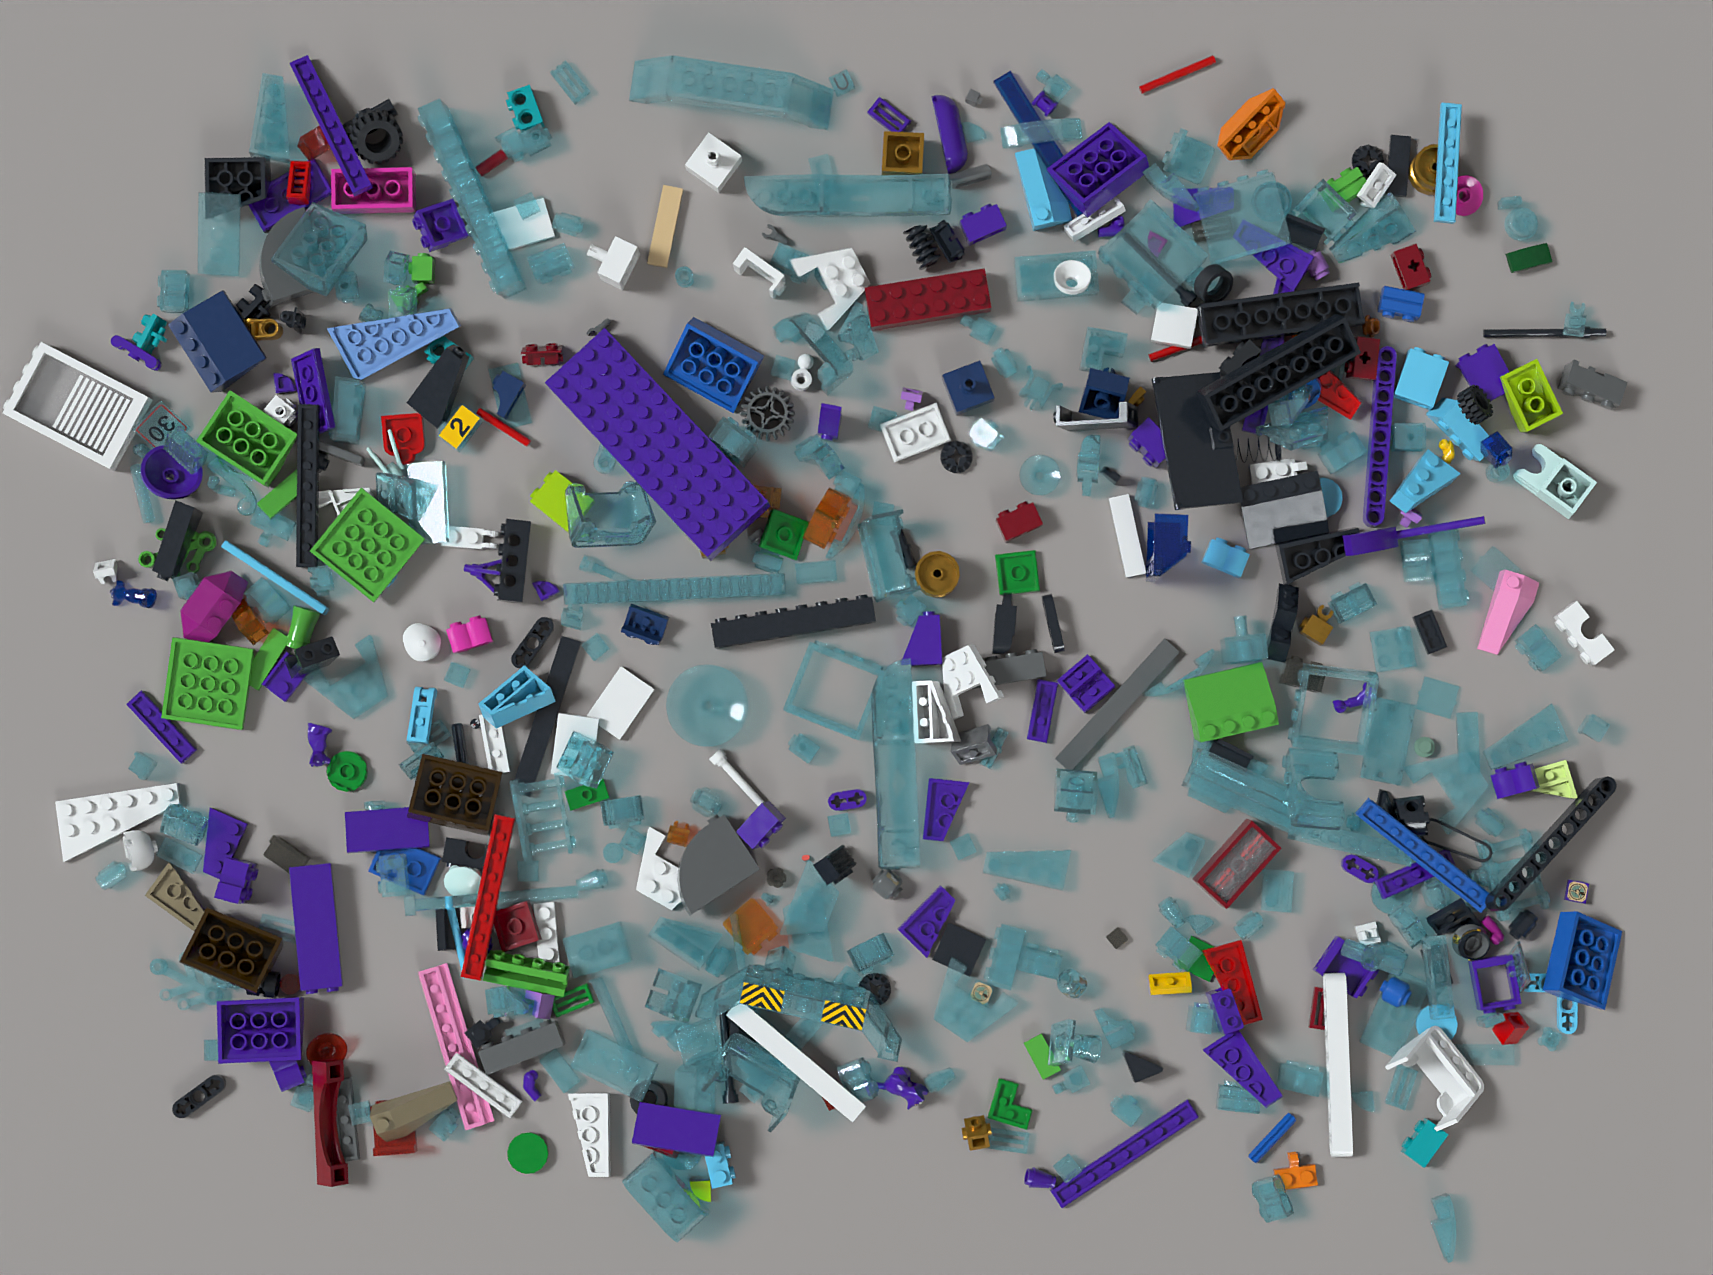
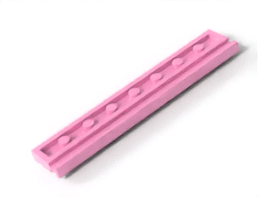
M445 963L418 972L445 1066H447L455 1053H458L478 1068L471 1041L464 1034L467 1028L448 964ZM448 1073L458 1098L456 1102L464 1129L469 1130L493 1122L494 1118L490 1104Z

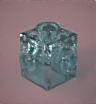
M981 418L975 421L968 433L972 437L971 441L978 448L982 447L990 452L1004 438L997 430L999 426L991 419L988 421Z

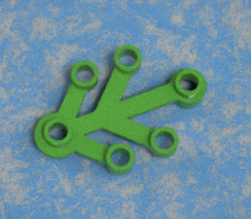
M160 528L156 531L155 536L158 540L162 541L163 538L159 537V533L161 531L165 532L166 529ZM208 531L202 533L195 532L193 537L195 541L191 542L185 556L186 559L190 551L197 549L192 561H189L186 565L190 573H197L200 570L199 563L205 552L212 551L216 547L217 539L213 533ZM206 538L210 539L209 545H204ZM149 551L142 552L138 558L140 565L146 568L153 567L158 552L154 554ZM148 556L152 558V561L149 564L145 562V559ZM195 563L196 569L191 571L190 565ZM179 571L178 576H177L176 579H178V578L180 577V574H181L180 571Z

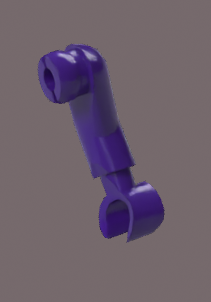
M1370 681L1365 682L1362 686L1363 690L1356 697L1348 698L1345 701L1334 700L1335 711L1343 713L1346 707L1353 708L1364 705L1376 692L1373 683Z

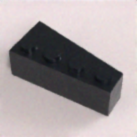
M1352 527L1275 544L1283 584L1288 585L1345 557L1343 536L1360 533L1359 528Z

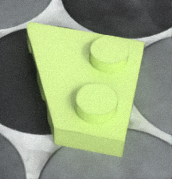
M1566 760L1535 768L1540 787L1531 791L1572 799L1578 798Z

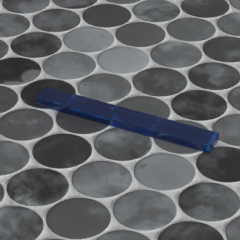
M1009 71L994 80L993 84L1046 168L1062 158L1064 155L1012 72ZM1060 188L1061 192L1065 196L1066 200L1068 201V204L1072 208L1075 215L1077 217L1082 215L1083 213L1075 207V205L1067 197L1064 191Z

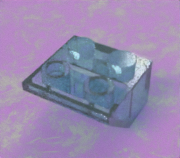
M1305 384L1268 405L1272 427L1293 424L1308 404L1314 389L1313 385Z
M573 731L556 768L577 783L597 789L614 752L603 744Z
M511 986L492 987L485 990L488 1015L493 1014L494 1018L509 1015L508 1012L513 1011L514 1015L527 1014L529 1009L534 1006L529 999H526L524 995Z

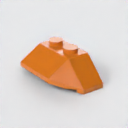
M1272 88L1248 99L1221 127L1217 146L1228 160L1251 159L1279 130L1286 103L1276 89Z

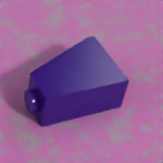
M935 611L923 612V615L919 616L901 661V667L942 665L940 615H935Z

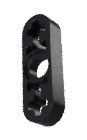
M1052 594L1041 596L1054 653L1064 652V643Z
M547 617L539 618L511 657V662L516 668L521 669L524 665L528 667L554 631V623L551 619ZM548 621L550 629L548 631L544 630L541 635L545 636L542 640L533 632L536 630L539 633L542 628L540 623ZM531 637L538 639L539 644L535 649H530L527 646V641ZM524 646L527 651L532 652V655L526 654L524 657L526 662L518 665L516 656L524 654L525 651L521 650Z
M219 1074L207 1078L173 1104V1114L177 1118H185L191 1115L225 1089V1078ZM213 1079L215 1081L220 1080L219 1089L217 1087L210 1091L206 1089L213 1084ZM197 1090L202 1091L205 1095L202 1102H197L194 1099V1093ZM189 1100L195 1106V1108L192 1105L188 1106L185 1109L186 1113H179L178 1111L180 1108L179 1104L185 1105Z

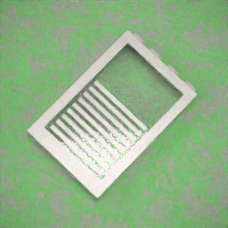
M41 342L34 348L30 363L24 366L23 376L20 381L15 383L13 387L14 393L11 398L6 400L3 406V414L115 471L153 400Z

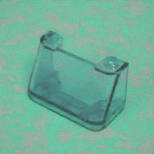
M806 312L797 313L782 319L772 327L774 336L780 343L784 340H790L796 344L803 337L825 362L818 369L817 374L819 381L822 383L821 389L827 396L853 373L852 361L810 314Z
M626 482L619 492L585 493L584 485L578 483L569 484L565 490L569 539L574 548L638 545L646 540L656 524L647 493L637 482Z

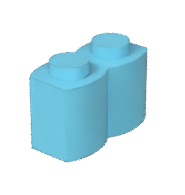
M1216 537V540L1211 539L1201 563L1240 578L1250 555L1246 553L1247 549L1238 545L1231 547L1227 545L1228 541Z

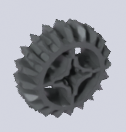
M769 386L765 387L766 392L762 393V389L759 387L758 395L754 391L750 392L753 399L745 397V401L749 404L741 405L747 411L740 412V415L747 418L741 422L742 424L749 423L745 430L753 429L751 432L752 437L758 432L759 440H762L763 435H766V441H770V435H773L774 439L777 440L778 436L776 433L779 432L781 436H785L782 429L785 428L790 431L791 427L787 425V422L794 423V419L789 418V416L795 415V411H789V409L794 407V404H786L789 402L790 397L787 396L783 399L782 397L785 394L783 390L777 395V387L773 388L772 393L769 392ZM769 398L765 406H754L759 400ZM775 400L782 404L785 415H781L774 410ZM770 407L771 414L773 415L766 418L765 422V415L762 412ZM751 412L756 413V415L762 418L760 427L756 426L752 421ZM771 421H782L777 427L766 429Z

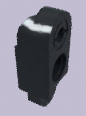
M1003 592L1002 605L997 604L992 654L1002 655L1007 652L1011 647L1012 637L1015 636L1017 606L1011 605L1012 593Z

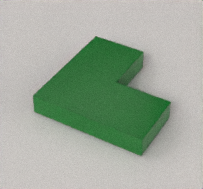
M999 1078L987 1118L1027 1130L1033 1110L1013 1104L1018 1083Z

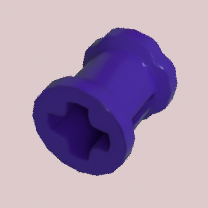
M1043 90L1033 100L1032 105H1036L1045 113L1044 116L1048 117L1059 103L1053 102L1045 95L1046 92Z

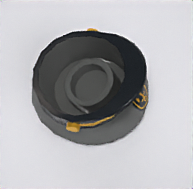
M1468 924L1461 926L1455 931L1452 937V947L1459 956L1469 961L1478 960L1488 953L1490 940L1487 932L1482 927Z

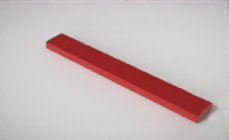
M494 815L460 977L482 981L515 818Z

